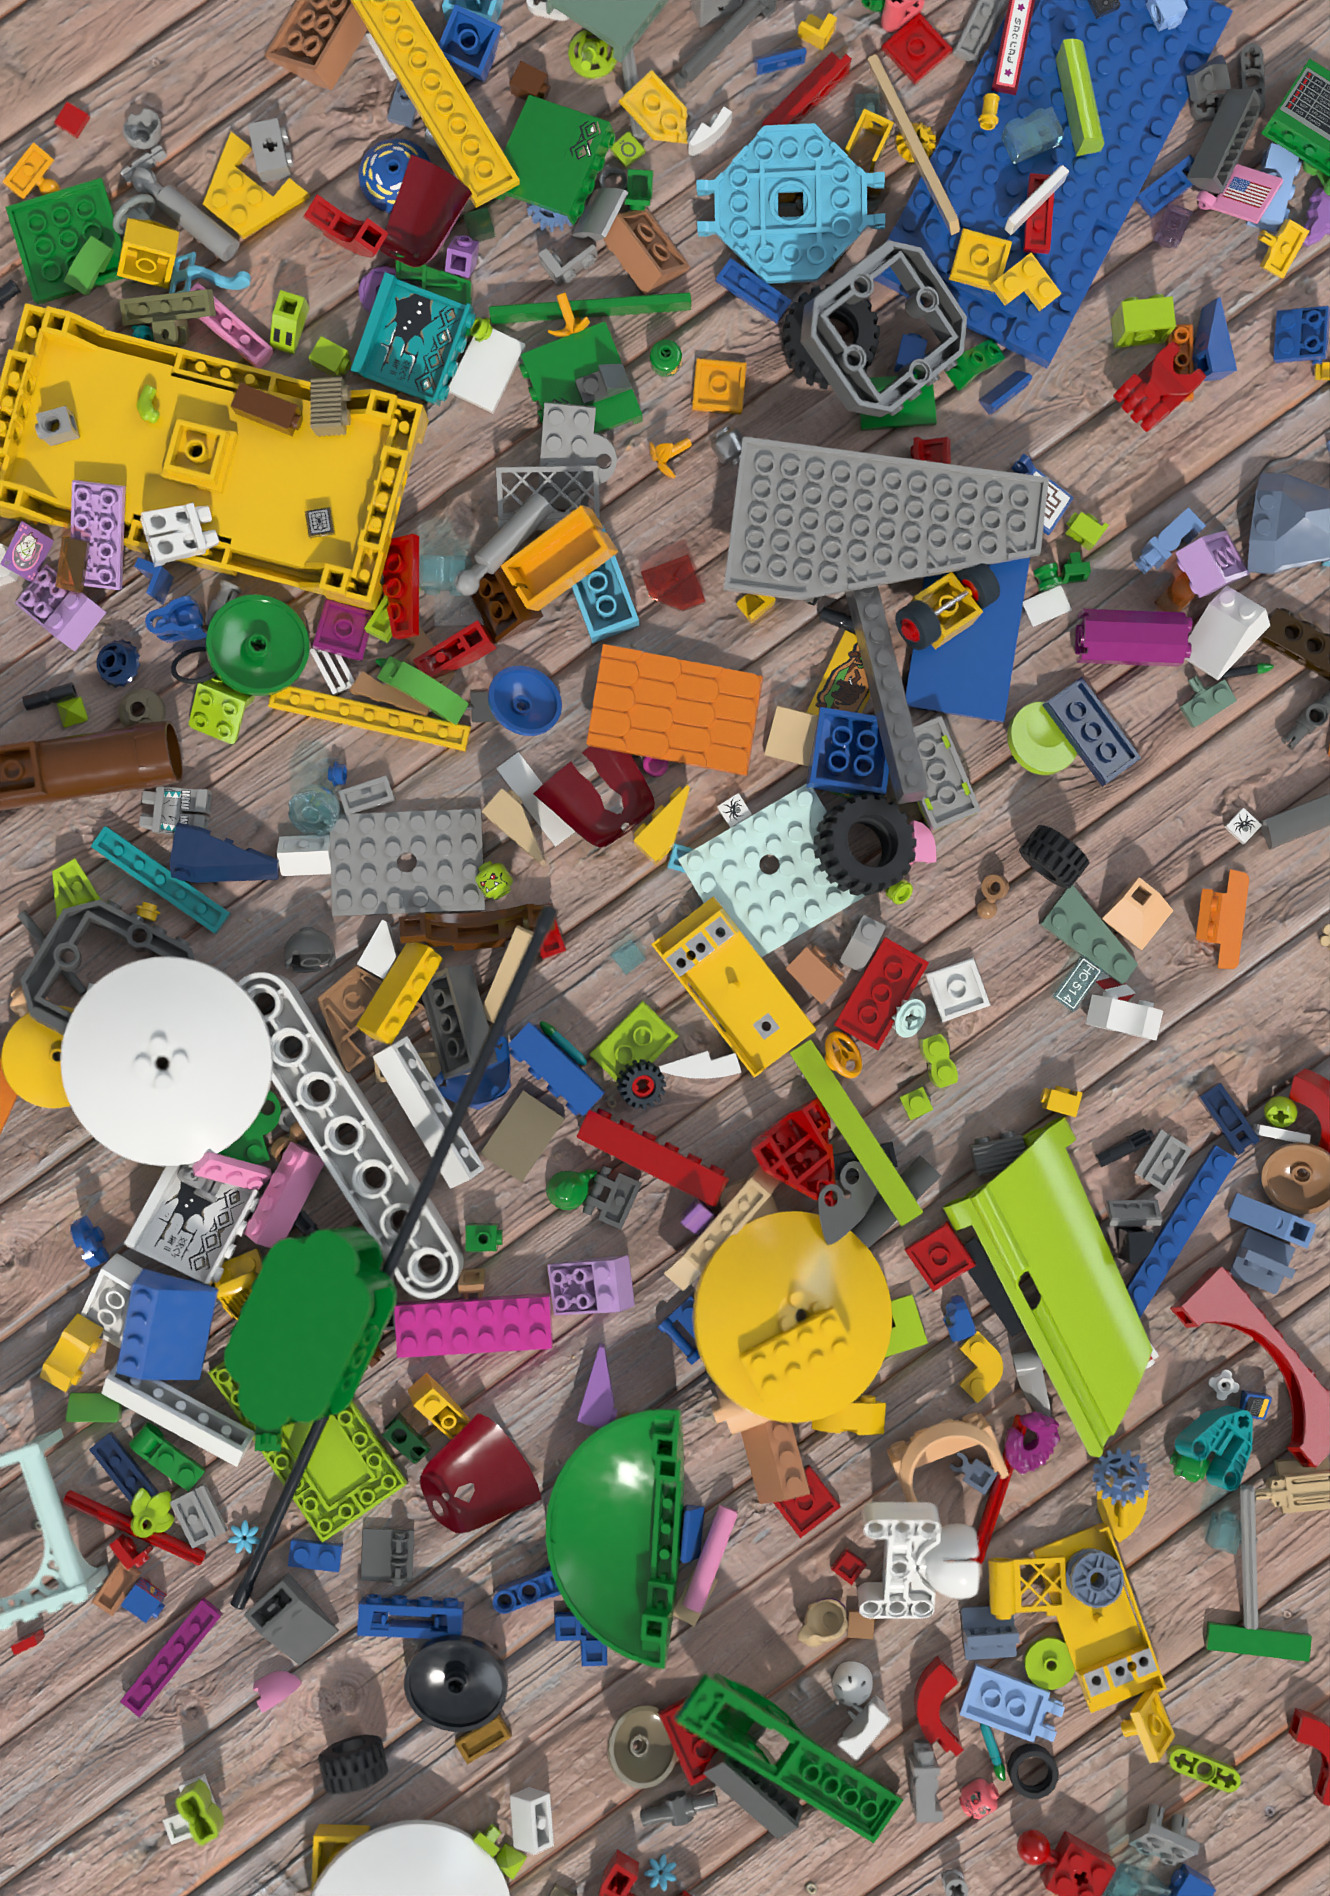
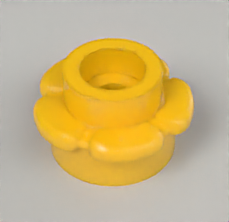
M142 902L141 906L137 905L135 907L137 908V915L153 922L156 921L157 915L161 913L156 911L158 906L147 902Z

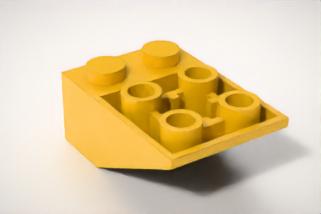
M688 785L683 789L679 786L669 796L670 803L666 807L663 805L659 806L651 815L653 820L647 826L643 823L634 832V845L655 865L674 847L689 796L690 787Z

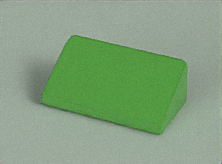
M70 1393L66 1422H118L122 1419V1404L102 1393Z

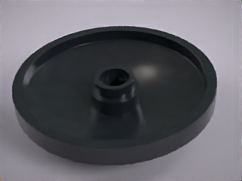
M444 1635L424 1643L412 1655L404 1677V1691L413 1711L426 1723L445 1731L466 1732L488 1724L499 1714L507 1696L508 1675L499 1655L484 1642L464 1635Z

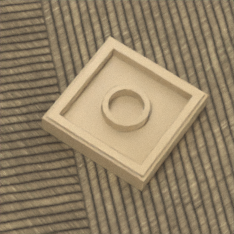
M777 705L764 755L809 766L818 715Z

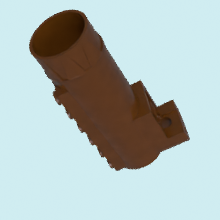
M167 720L138 723L123 728L41 741L33 740L1 745L0 811L128 790L151 789L179 783L183 777V763L175 728L171 721Z

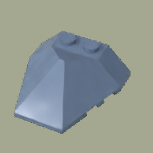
M1261 473L1255 495L1247 571L1249 573L1277 574L1284 570L1296 567L1301 568L1320 561H1330V490L1288 474Z

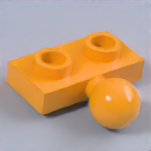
M34 142L2 181L6 187L23 201L36 185L39 186L42 196L60 190L55 180L43 178L55 160Z

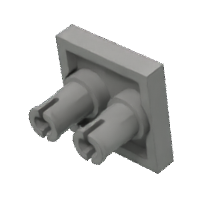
M1149 1804L1146 1825L1130 1833L1128 1844L1136 1847V1850L1142 1854L1160 1857V1860L1168 1865H1176L1198 1854L1199 1843L1186 1837L1189 1819L1183 1817L1182 1820V1815L1173 1814L1171 1829L1168 1830L1162 1827L1165 1809L1156 1804Z

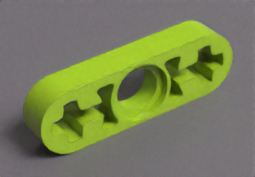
M1173 1745L1167 1751L1168 1763L1175 1771L1229 1793L1236 1791L1241 1784L1240 1775L1231 1765L1183 1745ZM1181 1753H1182V1755L1184 1756V1758H1185L1187 1761H1190L1191 1764H1190V1766H1189V1764H1188L1187 1762H1184V1761H1181V1760H1180V1761L1178 1762V1764H1177V1762H1176V1760L1174 1759V1757H1175V1756H1179V1757H1180V1755H1181ZM1202 1762L1210 1764V1770L1205 1775L1197 1773V1767ZM1217 1771L1223 1776H1228L1230 1773L1233 1778L1232 1781L1227 1780L1225 1783L1220 1776L1216 1775Z

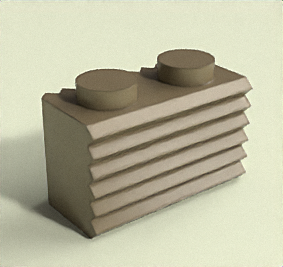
M342 377L311 378V429L319 437L321 435H346L347 425L351 424L350 411L347 409V401L351 400L350 386L346 385Z

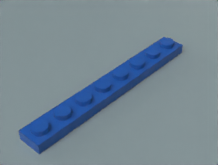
M1213 1145L1160 1230L1152 1251L1141 1261L1126 1286L1139 1319L1237 1161L1236 1157L1216 1145Z

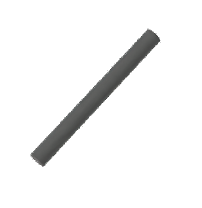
M22 911L17 917L41 947L46 936L26 911ZM73 971L61 972L78 996L87 992V989Z

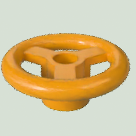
M839 1031L831 1032L825 1040L826 1064L831 1070L837 1071L846 1078L857 1077L862 1070V1058L858 1047L845 1033ZM839 1039L849 1047L851 1052H849L845 1047L842 1046ZM849 1060L855 1061V1067L852 1071L846 1069V1064Z

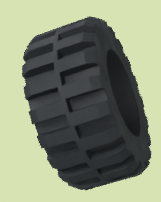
M820 286L811 288L809 295L807 292L802 293L799 296L798 302H793L789 308L782 332V352L786 356V364L789 368L795 369L794 375L798 379L805 377L806 384L813 386L814 383L820 384V389L827 390L830 384L800 342L804 305L824 290H821ZM867 299L856 304L844 302L827 317L839 320L849 327L854 336L853 345L860 346L866 353L867 361L862 368L866 373L868 366H871L879 343L880 326L877 325L878 317L876 312L870 311L872 305ZM847 356L848 363L852 365L851 359Z
M873 794L856 795L834 806L833 809L823 816V820L818 823L816 830L819 834L814 836L813 842L814 845H818V849L814 851L815 859H820L821 864L818 865L820 871H825L828 874L826 879L831 884L834 882L838 884L837 889L843 892L850 890L849 893L856 896L860 894L864 896L872 895L897 884L903 879L904 875L908 874L911 869L909 863L915 860L916 853L912 849L917 847L916 838H912L911 834L915 832L913 825H908L906 821L909 817L905 812L900 813L897 810L899 806L896 803L891 802L888 804L886 803L887 798L880 795L874 798ZM854 823L868 826L876 833L880 840L882 855L879 864L874 868L865 866L857 861L849 849L848 833L851 825Z

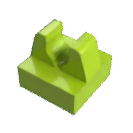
M491 1823L484 1833L476 1829L472 1837L478 1846L494 1858L499 1851V1847L495 1842L500 1836L501 1831Z

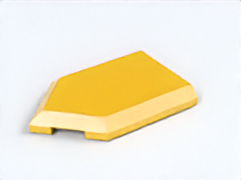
M650 70L618 102L653 140L687 144V108L653 70Z

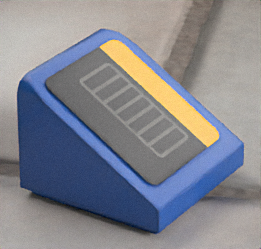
M1242 1390L1239 1409L1250 1412L1252 1418L1265 1420L1272 1396L1265 1393Z

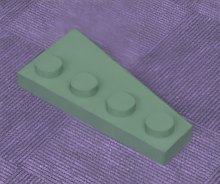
M1073 885L1070 889H1065L1040 923L1042 927L1121 985L1126 982L1138 965Z

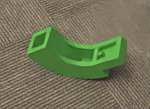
M389 656L377 676L382 682L410 696L439 717L454 725L458 724L469 705L468 702L438 681Z

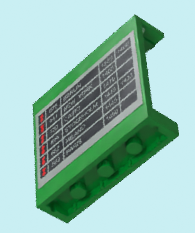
M1309 58L1261 134L1329 177L1330 71Z

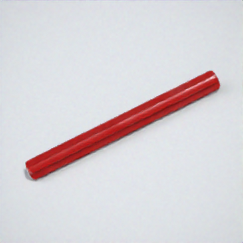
M1016 1414L1012 1427L1018 1430L1024 1439L1027 1427L1020 1422L1021 1415ZM1005 1448L1002 1458L1009 1476L1002 1479L998 1471L994 1479L976 1534L978 1556L969 1558L978 1564H982L1014 1470L1006 1458Z
M69 1490L64 1496V1505L193 1564L201 1565L205 1559L206 1552L197 1547L192 1549L190 1544L164 1532H154L146 1538L136 1536L131 1528V1517L77 1492ZM143 1523V1528L145 1529L147 1524Z

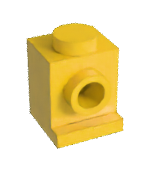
M1055 1085L1054 1090L1044 1087L1040 1102L1043 1103L1042 1108L1076 1117L1083 1093L1072 1091L1071 1095L1069 1094L1071 1089Z

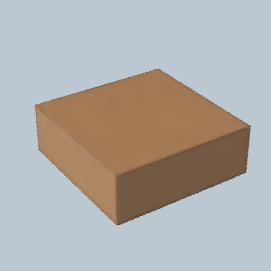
M849 1609L847 1637L873 1639L875 1618H866L860 1614L859 1610Z

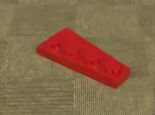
M408 534L391 539L383 569L385 584L382 587L384 595L388 597L389 601L387 612L392 637L396 639L419 636V536Z

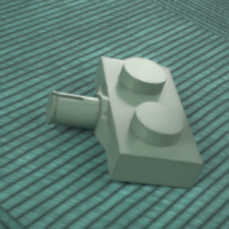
M1196 675L1188 680L1195 694H1193L1189 701L1179 706L1191 728H1195L1235 703L1237 699L1225 679L1220 680L1211 687L1204 688Z

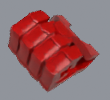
M1172 341L1163 348L1138 375L1134 373L1113 394L1119 403L1124 401L1121 407L1126 413L1133 411L1130 417L1135 423L1143 421L1140 426L1146 432L1160 424L1207 377L1201 369H1197L1192 374H1177L1173 370L1174 358L1181 349L1175 341Z

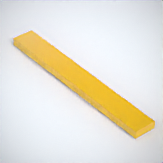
M294 686L270 695L268 707L464 752H466L471 726L459 723L454 725L449 721Z

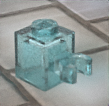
M1222 1510L1221 1514L1212 1512L1205 1537V1542L1211 1548L1237 1554L1239 1544H1242L1241 1521L1237 1519L1236 1514Z

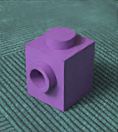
M464 235L454 236L447 248L445 272L469 278L477 265L479 242Z

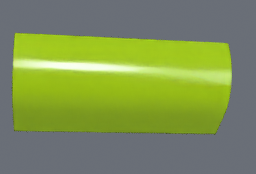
M1065 39L1056 56V64L1075 154L1080 156L1101 152L1104 146V138L1084 43L1078 39Z

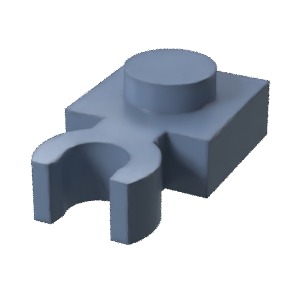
M957 1452L956 1455L962 1458L963 1464L957 1467L951 1463L949 1465L950 1468L955 1472H964L965 1476L962 1481L985 1495L998 1472H994L992 1468L977 1458L971 1464L964 1453Z

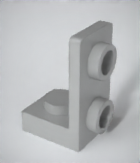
M592 244L564 266L555 253L551 255L548 249L545 248L538 254L539 262L555 284L560 286L562 283L567 284L572 281L576 273L583 267L587 269L595 263L597 248Z

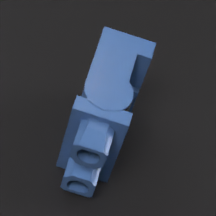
M1188 507L1157 538L1154 536L1140 551L1142 555L1135 562V565L1144 574L1153 566L1158 570L1170 558L1182 540L1189 544L1206 525Z

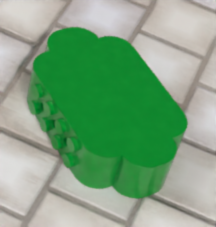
M353 1226L319 1230L308 1236L286 1238L276 1242L261 1263V1271L251 1285L252 1291L247 1301L241 1307V1315L238 1322L231 1329V1337L224 1354L225 1366L229 1375L240 1384L238 1403L243 1415L262 1429L273 1430L297 1422L308 1423L339 1414L346 1410L356 1393L396 1305L397 1295L392 1280L388 1275L380 1271L382 1266L381 1247L373 1236Z

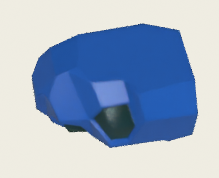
M960 1295L952 1296L946 1305V1314L943 1321L951 1341L956 1342L971 1337L977 1332L963 1297Z

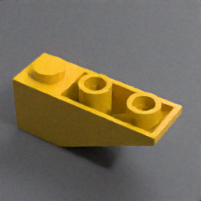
M425 1373L407 1389L413 1406L449 1439L454 1438L471 1421L444 1388L428 1373Z

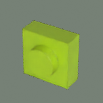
M922 1086L899 1097L909 1120L934 1110Z

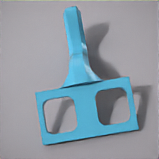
M191 252L175 258L169 294L175 293L177 283L186 280L185 287L179 292L190 291L191 281L197 278L205 279L225 289L242 290L249 287L251 276L245 271L238 272L234 277L219 275L208 268L195 265L196 253ZM189 258L188 267L179 271L181 261Z

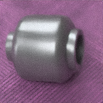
M727 426L712 436L714 440L711 442V448L722 464L731 462L733 466L740 461L743 436L737 428L730 429Z

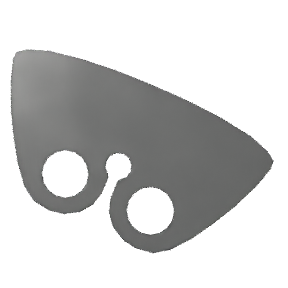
M852 1161L847 1163L840 1174L842 1186L851 1193L849 1199H845L841 1188L834 1184L827 1185L819 1194L818 1209L820 1223L828 1245L839 1241L853 1229L881 1197V1194L860 1162ZM850 1168H855L859 1173V1179L855 1184H849L846 1181L845 1175ZM829 1190L835 1191L838 1195V1201L832 1207L827 1206L824 1200L825 1194Z

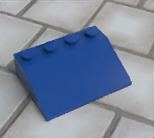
M143 1269L132 1284L116 1373L141 1380H200L219 1289Z

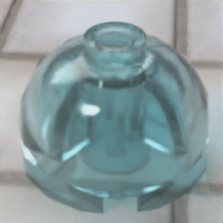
M311 784L302 787L288 803L290 809L288 813L289 819L297 829L307 835L309 832L320 837L329 834L337 824L341 813L339 799L333 791L323 785Z

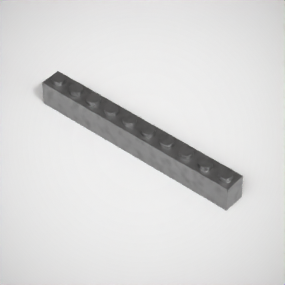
M878 586L847 591L845 593L897 804L923 800L929 789Z

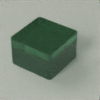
M487 207L463 215L469 237L472 240L482 242L496 237Z

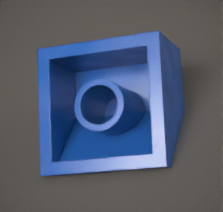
M455 4L438 45L451 66L485 82L496 56L502 27Z

